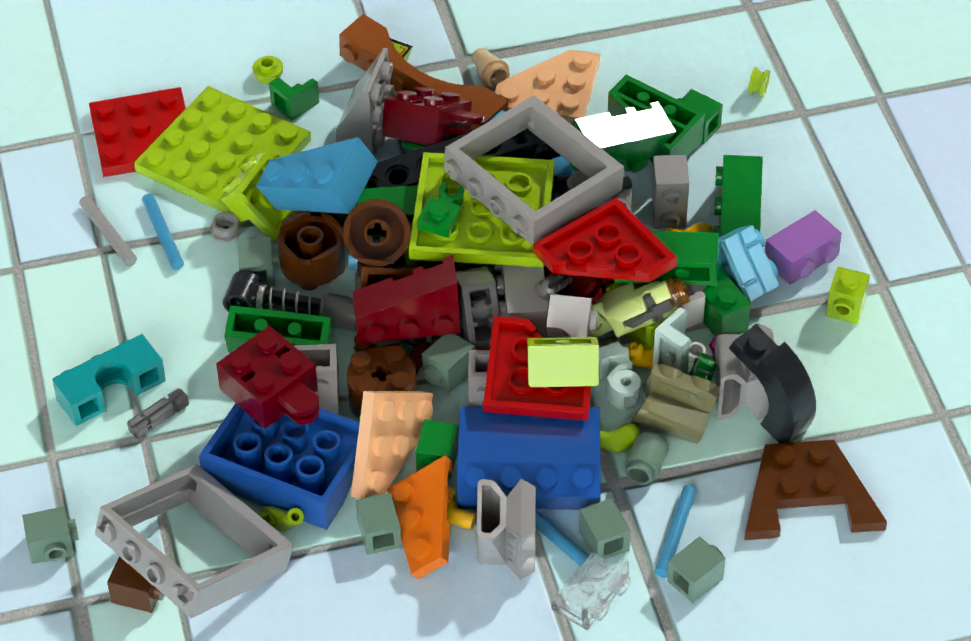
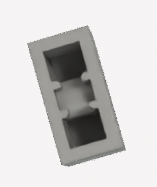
M686 155L653 156L651 206L654 229L667 227L686 228L689 196Z

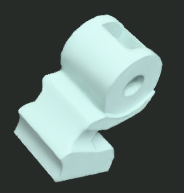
M617 341L599 348V379L607 376L606 397L610 404L620 410H629L636 407L639 403L641 380L632 371L633 363L629 358V349L623 347Z

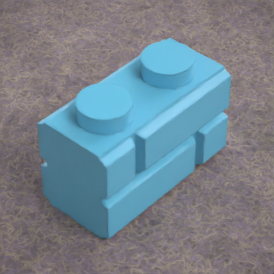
M753 225L737 228L719 237V266L748 301H752L764 293L779 287L776 278L778 276L777 267L773 261L767 258L763 249L765 246L764 238L757 229H754Z

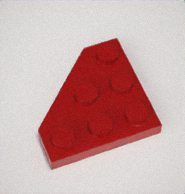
M181 87L89 103L103 177L135 172L134 162L186 109Z
M617 197L533 244L534 254L553 274L650 282L677 266V257Z
M494 316L483 412L589 421L592 386L530 387L528 385L527 338L543 337L537 332V328L529 319Z

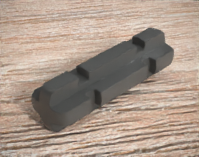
M551 274L536 284V290L540 291L541 298L547 299L550 297V294L554 295L573 283L575 276Z
M180 388L175 389L168 394V399L163 397L143 410L141 417L137 414L128 420V430L135 438H140L149 432L147 428H155L175 414L174 410L179 412L188 406L187 394Z

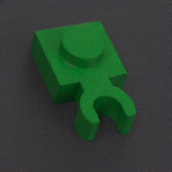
M444 182L439 187V199L429 197L417 219V229L449 238L461 216V205L464 203V188L460 187L456 194L450 195L448 194V183Z
M698 351L689 375L711 381L716 369L713 356Z

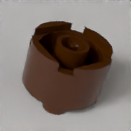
M371 199L358 204L349 212L343 224V241L349 254L357 261L368 266H386L398 260L407 250L411 238V227L405 213L397 205L384 199ZM375 223H379L380 229L386 231L385 237H380L378 243L372 242V236L367 235V230L374 228Z
M301 212L289 217L280 227L278 251L281 271L288 280L298 284L303 290H315L318 286L335 280L345 271L343 229L334 217L325 213H321V216H311L310 212Z
M397 345L375 347L355 352L351 356V362L347 369L349 406L352 413L358 418L361 416L363 391H417L415 366L402 347Z

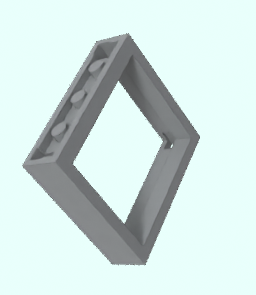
M535 95L446 146L444 157V172L450 176V179L458 182L468 191L471 197L478 199L490 209L494 216L501 218L516 234H520L532 245L622 191L624 166ZM527 128L589 177L588 180L537 211H534L474 161V159Z
M198 464L101 506L95 535L116 552L127 564L132 566L191 619L286 572L294 545ZM188 502L253 558L198 584L132 526Z

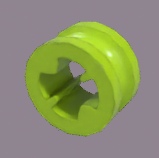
M754 67L749 81L748 94L753 95L754 92H757L760 97L765 96L770 80V70L761 72L759 68Z

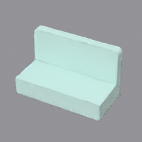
M680 307L655 329L653 364L668 365L688 375L691 339L685 336L687 311Z

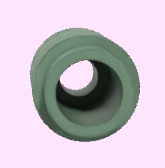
M644 432L636 436L625 462V474L629 480L639 485H648L657 478L669 450L668 444L662 436L655 432Z

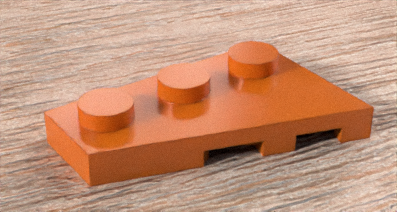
M446 455L387 488V492L391 493L399 520L401 541L410 572L417 579L424 577L449 562L450 523L446 519L447 503L451 502L448 473H452V460Z

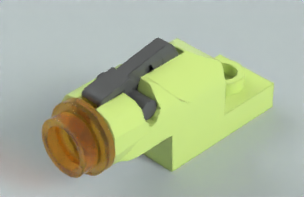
M669 277L663 281L649 283L636 289L634 283H628L603 294L600 300L592 305L593 310H598L596 330H590L589 337H598L613 330L617 338L641 327L660 322L671 316L680 307L684 309V304L691 302V299L681 277L675 279Z

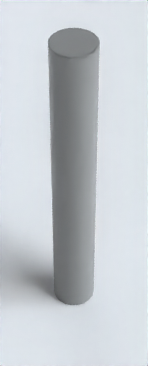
M90 196L82 197L79 201L80 206L127 266L133 265L137 260L135 254Z

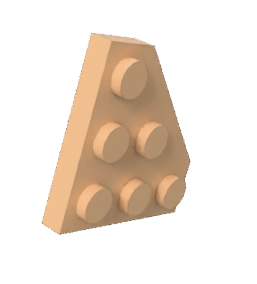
M568 50L497 83L495 93L508 100V110L535 95L571 124L575 119L586 117L600 66L601 54Z
M363 391L351 497L364 499L371 495H383L386 493L387 488L390 487L416 448L424 419L430 420L432 417L433 393L423 391Z

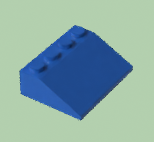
M235 403L200 453V467L232 494L266 507L275 506L284 510L298 508L303 512V521L327 530L343 506L352 486L360 423L320 408L318 418L310 424L298 425L285 414L264 429Z
M460 406L457 471L458 508L477 509V485L481 479L496 482L506 497L520 479L527 481L536 487L535 509L580 510L590 503L600 502V408L590 407L589 421L488 413L483 412V406Z

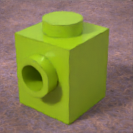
M837 267L829 290L826 317L859 324L867 299L870 274Z

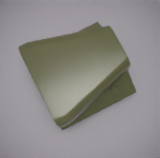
M654 363L647 372L642 385L646 399L630 423L698 444L702 439L710 413L717 400L720 386L707 379L684 374L682 371L671 366Z

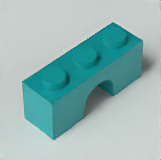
M143 334L126 340L120 345L102 354L95 355L90 360L72 369L65 370L60 375L52 378L56 400L75 426L106 412L102 390L109 385L124 384L137 396L166 381L163 360Z

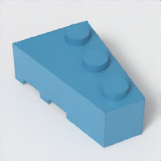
M356 137L272 159L264 169L256 187L276 210L349 214L356 206L378 161L361 139Z

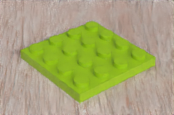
M207 86L134 162L135 172L221 212L232 213L220 200L225 193L222 186L230 177L240 174L242 171L238 167L240 162L251 153L255 156L266 150L275 159L299 153L311 141V132Z
M423 152L409 245V259L443 261V258L453 255L454 262L544 268L545 265L533 252V245L520 234H516L501 218L494 216L490 209L478 199L471 197L465 188L464 203L461 205V216L449 238L418 230L417 219L429 197L439 199V187L444 182L448 183V194L450 195L456 194L458 189L462 187L458 182L450 179V176L444 172L445 153ZM479 156L474 159L477 164L534 211L551 202L555 160Z

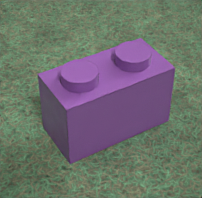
M814 210L766 239L765 253L767 258L776 265L778 275L791 285L800 278L808 277L813 270L836 259L840 252L842 233Z

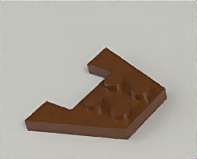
M835 440L765 444L744 540L780 537L781 528L777 509L845 504L849 527L852 533L886 530L887 521Z

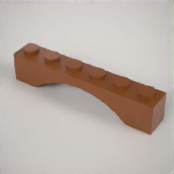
M364 14L339 34L340 56L364 71H367L383 48H388L389 62L393 63L390 85L394 86V91L396 92L414 91L415 87L433 88V93L440 95L442 92L460 94V99L472 101L471 112L484 114V123L475 124L479 126L489 122L501 110L508 111V100L484 86L449 83L433 78L416 69L397 52L390 40L387 28Z

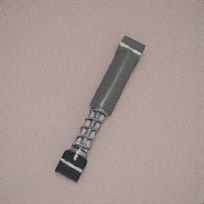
M238 271L233 274L223 298L222 304L228 312L231 305L265 310L270 308L271 310L276 309L275 311L281 310L291 313L331 317L333 328L357 332L353 297L328 293L326 298L323 296L320 299L312 297L311 293L309 296L299 295V291L296 294L287 293L286 289L283 292L273 290V286L268 287L264 285L263 280L258 275L249 271ZM434 336L400 340L409 348H413L418 344L431 343Z

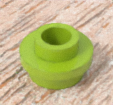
M273 56L261 57L253 63V74L259 82L269 84L276 78L281 77L283 63L280 59Z

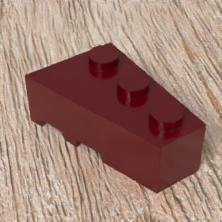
M453 255L443 258V264L424 270L423 266L413 269L412 275L394 281L393 277L352 291L358 344L460 333L458 283Z

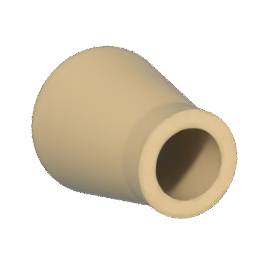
M479 48L473 53L472 61L475 63L484 85L496 88L497 83L509 78V66L505 61L491 54L485 48Z

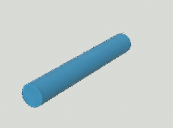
M144 195L142 202L172 269L182 268L184 262L154 195Z
M683 486L655 568V574L659 577H667L668 561L676 554L696 494V489L693 486Z
M535 509L536 529L581 568L592 562L590 555Z

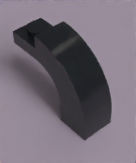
M755 324L735 339L729 349L757 377L767 394L769 409L760 425L778 443H791L807 431L816 414L814 388L805 367L786 342L778 346Z

